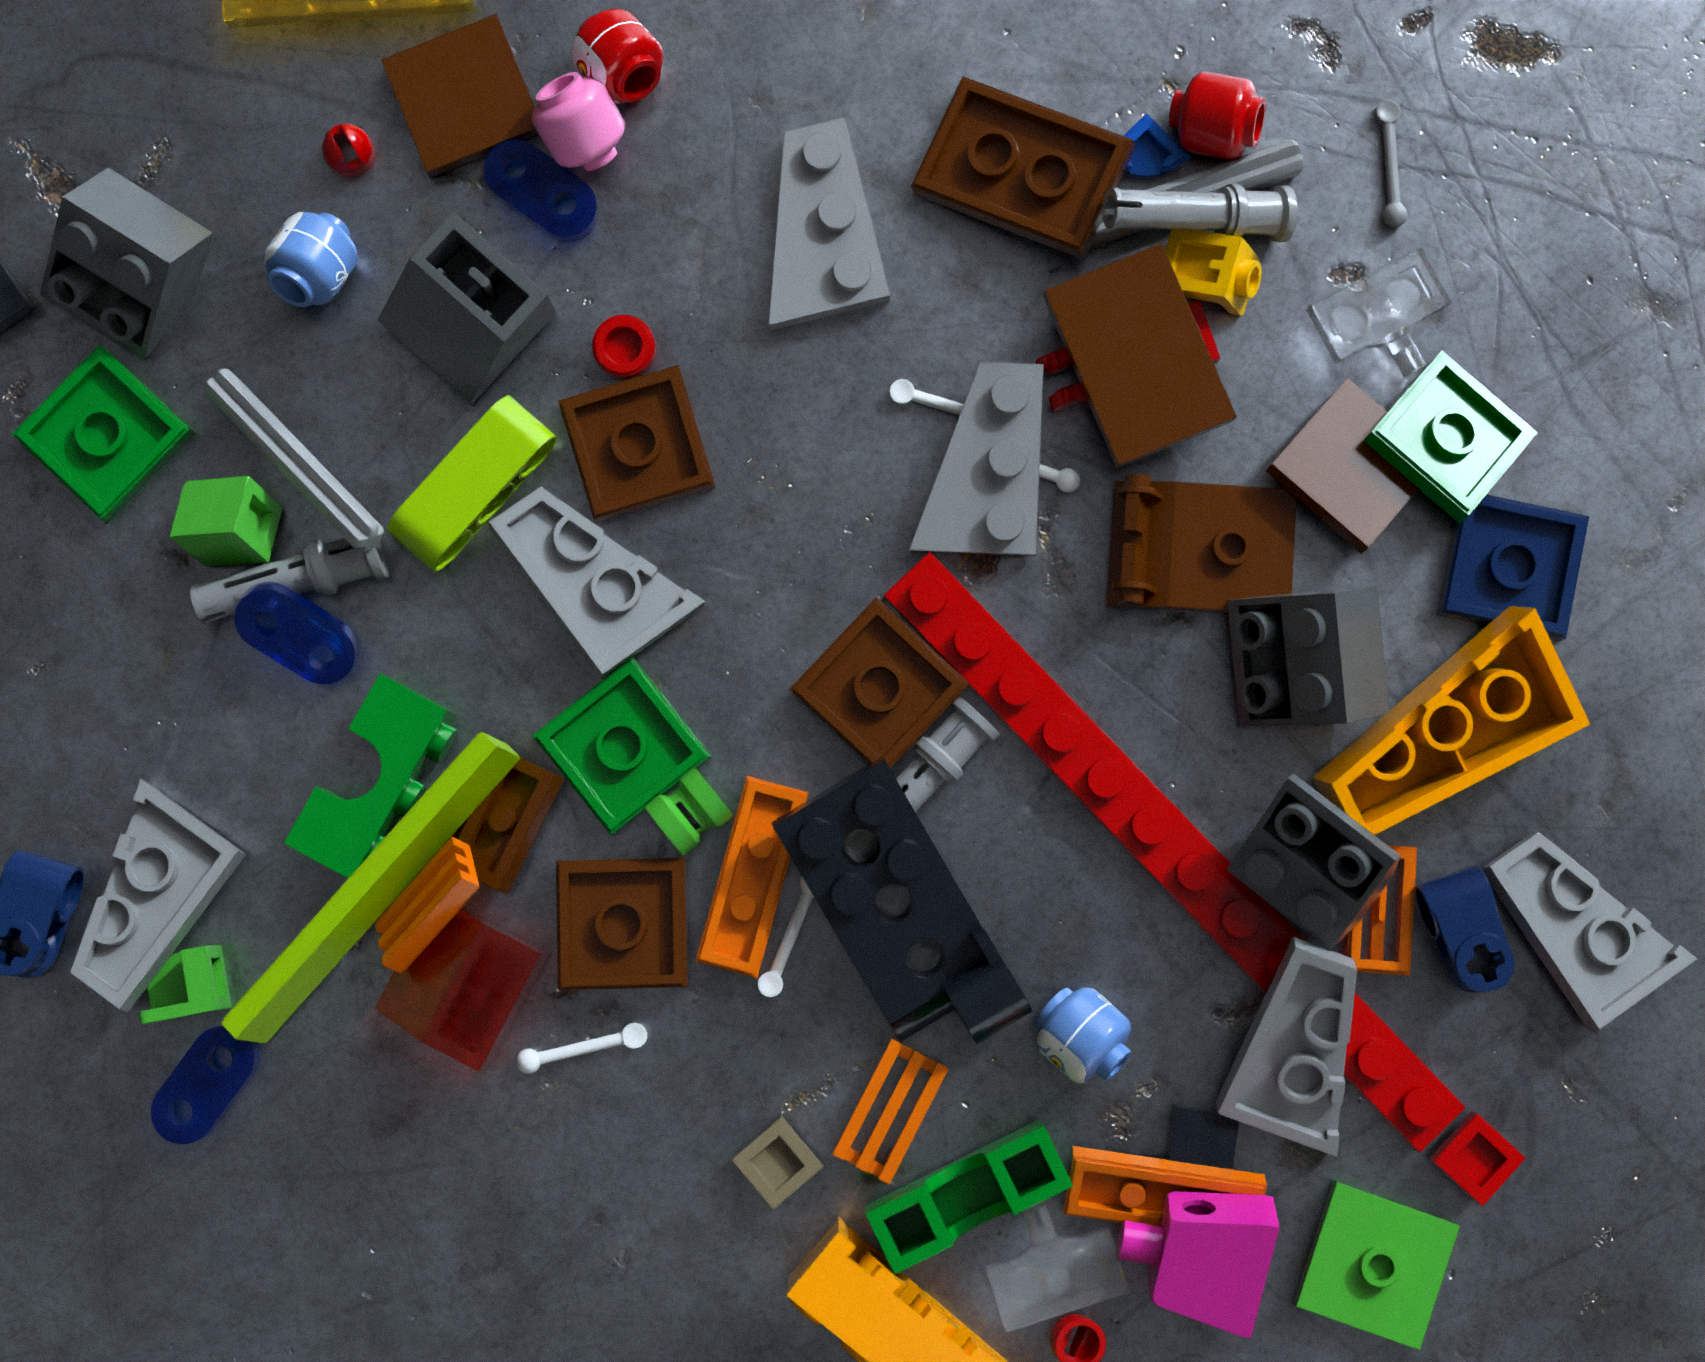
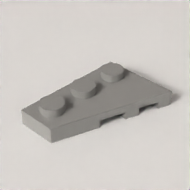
M845 117L784 132L769 331L890 301V292Z
M979 363L909 551L1036 556L1044 364Z
M541 486L489 521V529L601 679L704 606L705 601L687 588L686 590L680 588L659 573L658 568L640 555L637 557L603 534V529Z
M142 779L139 781L133 801L137 802L126 834L120 833L112 855L117 859L103 896L96 899L70 970L71 974L116 1008L129 1012L246 856L236 846Z
M1540 832L1528 835L1481 868L1489 884L1589 1031L1602 1029L1697 960L1694 955L1680 944H1671L1651 928L1652 922L1634 907L1628 909L1600 887L1599 879Z
M1292 937L1216 1099L1218 1114L1332 1156H1338L1340 1137L1338 1133L1339 1115L1345 1090V1058L1347 1043H1350L1357 967L1353 958Z

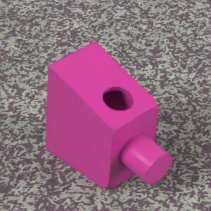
M1173 1191L1165 1197L1159 1226L1123 1219L1118 1234L1116 1258L1149 1265L1150 1300L1157 1306L1235 1335L1251 1339L1280 1229L1274 1199L1272 1196L1255 1194Z

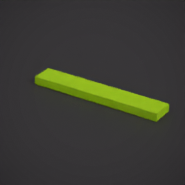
M484 732L478 733L223 1018L224 1021L221 1024L235 1039L266 1044L521 757L507 743Z

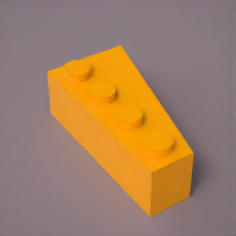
M1509 606L1390 709L1389 714L1382 716L1312 778L1322 796L1373 835H1376L1591 724L1536 608Z
M840 1217L835 1220L789 1276L786 1296L790 1298V1302L814 1324L818 1326L822 1324L841 1339L840 1345L858 1362H1008L903 1271L894 1275L887 1258Z

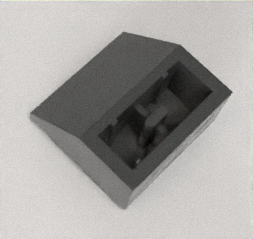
M107 167L62 196L40 295L137 356L146 359L152 354L199 283L213 232Z
M453 211L409 258L378 321L472 405L553 318L556 311L549 296Z
M1378 586L1321 589L1227 600L1239 726L1347 724L1390 713Z
M1293 773L1285 781L1226 870L1327 950L1331 951L1367 913L1393 877L1401 855Z

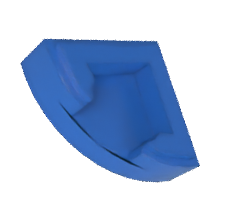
M1147 113L1124 135L1127 138L1133 139L1135 146L1122 175L1124 177L1136 180L1159 179L1180 170L1190 160L1191 156Z

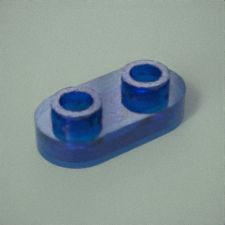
M511 139L503 141L496 145L488 154L484 164L485 180L492 194L501 203L547 236L559 242H577L587 237L593 231L598 221L599 207L593 190L581 178L567 168L560 166L553 158L535 145L524 140ZM520 161L526 165L525 172L518 178H509L504 175L506 166L511 162ZM563 197L573 198L577 201L575 209L569 214L557 213L554 207L559 199Z
M258 583L250 587L242 595L235 610L234 622L238 634L247 644L304 679L316 684L335 683L350 672L357 654V641L353 631L343 621L279 583ZM270 612L276 616L279 625L274 628H264L257 622L256 614ZM317 646H325L332 651L334 658L329 662H320L313 657L311 650Z
M224 1026L213 1027L203 1032L153 1099L151 1119L154 1128L160 1136L175 1144H189L210 1135L255 1075L260 1063V1050L257 1042L235 1039ZM219 1046L228 1049L232 1056L231 1065L225 1071L216 1068L212 1061L213 1053ZM180 1099L187 1101L193 1110L192 1118L187 1124L179 1122L174 1116V1106Z

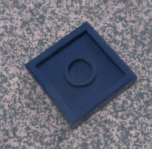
M1486 494L1466 519L1460 524L1455 520L1437 615L1487 626L1509 606L1536 608L1549 638L1556 641L1566 639L1589 516Z

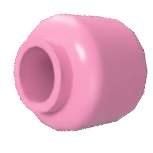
M570 72L552 80L540 89L536 94L535 99L538 104L533 110L531 121L552 158L560 166L569 168L583 166L585 171H593L603 167L617 155L615 146L624 134L625 121L607 89L600 81L590 77H581L578 72Z

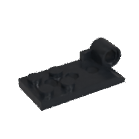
M882 757L771 822L775 832L900 1042L956 1010L975 1043L979 1044L1032 1012V1008L1021 988L1002 960L987 932L979 923L888 764ZM859 829L871 831L877 838V850L874 856L867 862L860 864L846 860L842 854V844L846 836ZM896 884L903 886L909 893V904L906 910L894 918H886L879 915L874 907L877 893L887 885ZM922 939H930L940 945L941 956L934 968L925 972H918L908 967L906 956L913 943Z

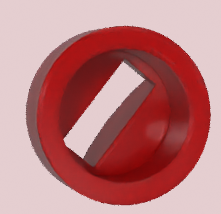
M343 123L334 126L325 134L322 154L334 173L345 178H354L363 175L371 168L375 159V148L370 137L362 128L353 124ZM345 136L358 156L348 163L337 144V141Z
M1069 1314L1059 1319L1052 1327L1050 1346L1053 1355L1059 1362H1100L1105 1353L1106 1338L1100 1326L1090 1318L1080 1314ZM1079 1326L1068 1355L1064 1353L1073 1328Z

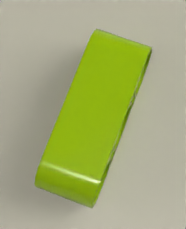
M511 395L502 397L480 418L398 508L388 522L387 532L433 573L439 572L464 549L543 462L555 446L557 436Z

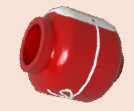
M618 8L601 11L586 19L573 39L570 53L572 65L580 76L600 81L615 104L636 102L647 97L660 80L664 61L661 44L631 12Z

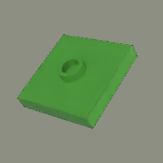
M1333 1180L1293 1304L1307 1311L1420 1350L1460 1225Z

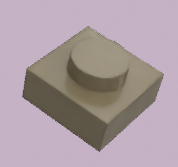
M782 1115L732 1157L733 1163L773 1210L823 1168L820 1160Z

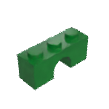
M379 673L348 730L368 740L379 754L381 772L376 785L367 794L355 799H345L329 789L315 786L284 844L348 879L390 833L399 817H404L425 793L426 786L420 783V780L431 760L440 763L450 750L458 732L457 729L451 727L457 715Z
M1036 1120L866 1204L865 1214L895 1275L954 1246V1241L969 1230L1004 1214L1013 1213V1215H1016L1073 1187V1184L1045 1126L1039 1120Z

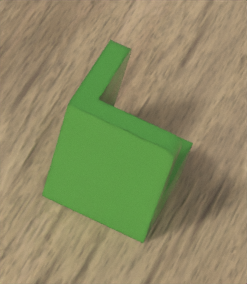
M249 476L187 481L182 488L169 537L198 562L207 567L269 563L283 507Z
M206 945L180 950L179 953L171 954L147 986L151 1009L138 1012L140 1025L232 1008L222 946Z

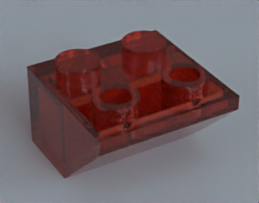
M462 907L401 974L394 971L375 1009L419 1041L480 1072L491 1067L550 952Z

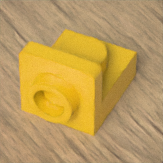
M1171 229L1165 252L1186 298L1220 303L1229 314L1242 316L1245 312L1248 298H1253L1256 295L1261 282L1262 269L1257 254L1242 237L1200 230Z

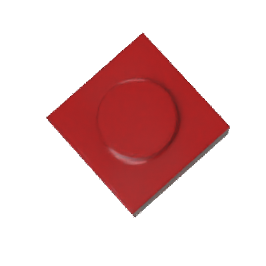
M1472 1111L1429 1158L1463 1192L1481 1206L1485 1205L1526 1159L1478 1113Z

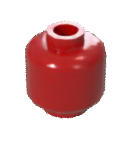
M1207 71L1200 72L1191 79L1186 91H1175L1170 106L1169 126L1178 128L1180 144L1187 152L1235 160L1245 152L1247 147L1255 148L1257 146L1264 125L1266 100L1264 97L1257 96L1255 85L1247 78Z

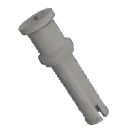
M1226 184L1224 187H1220L1216 193L1124 190L1112 187L1106 191L1103 200V210H1114V215L1105 214L1103 216L1107 229L1207 230L1242 237V235H1268L1273 242H1287L1292 237L1298 215L1295 192L1290 186L1285 185L1275 186L1271 191H1246L1240 184Z
M345 538L326 544L321 539L310 541L309 545L304 547V553L237 572L217 580L191 585L190 597L198 619L201 620V623L206 624L227 615L247 611L316 590L319 594L324 593L327 596L338 592V585L374 575L377 580L389 577V567L382 541L376 542L366 552H359Z
M960 696L952 702L953 712L930 737L921 736L915 742L917 746L913 750L917 755L896 777L915 813L945 780L951 784L954 780L958 781L964 775L961 769L962 766L986 740L994 742L1000 736V733ZM864 829L855 830L844 839L842 850L857 864L867 862L874 856L877 850V838L871 831Z

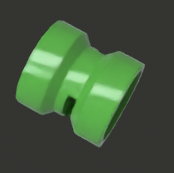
M695 766L679 778V787L670 795H658L644 806L660 829L683 856L699 845L700 835L710 827L720 828L734 817ZM682 802L697 821L696 824L692 825L676 805L677 803Z

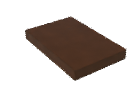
M962 76L912 182L911 188L915 195L1084 259L1106 210H1103L1105 193L1109 188H1117L1135 149L1134 140Z
M1162 243L1044 291V300L1117 469L1231 423L1236 419L1235 411Z

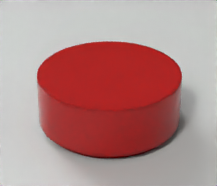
M617 315L608 318L597 328L592 340V352L597 365L603 373L615 380L625 381L642 376L648 372L656 357V344L650 328L642 320L631 315Z

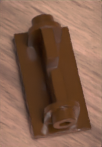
M1128 474L1125 476V481L1114 482L1107 606L1170 608L1177 497L1176 481H1151V476Z

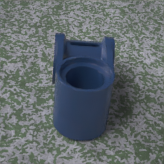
M17 850L11 855L0 878V975L36 978L46 974L53 968L58 959L70 918L82 894L84 870L81 867L23 850ZM16 939L29 946L26 957H21L19 953L12 951Z
M1473 865L1415 885V896L1421 916L1430 935L1434 939L1445 973L1450 982L1460 990L1470 993L1491 992L1505 986L1513 975L1515 966L1514 956L1498 916L1493 891L1480 866ZM1474 950L1477 954L1488 953L1491 958V965L1483 969L1484 977L1481 973L1469 974L1467 971L1466 962L1475 958Z

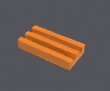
M451 836L375 922L376 932L383 934L378 939L379 949L386 951L381 957L384 967L400 974L406 970L480 888L469 844Z
M1388 845L1401 855L1398 866L1393 961H1383L1387 885L1371 906L1368 959H1360L1362 919L1344 937L1343 955L1354 959L1357 972L1410 975L1417 847Z
M891 1038L832 1155L854 1164L855 1167L866 1173L873 1174L890 1185L949 1068ZM899 1056L907 1060L908 1063L861 1153L851 1148V1145L894 1061ZM922 1068L928 1071L930 1075L885 1163L882 1164L874 1160V1157L919 1069Z

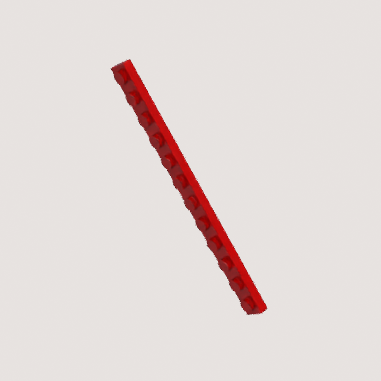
M931 552L926 554L884 594V599L936 653L970 683L969 687L1266 995L1292 937L1304 939L1268 902L1226 870L1230 862ZM1355 993L1350 1043H1347L1344 1077L1415 1151L1421 1152L1466 1107Z

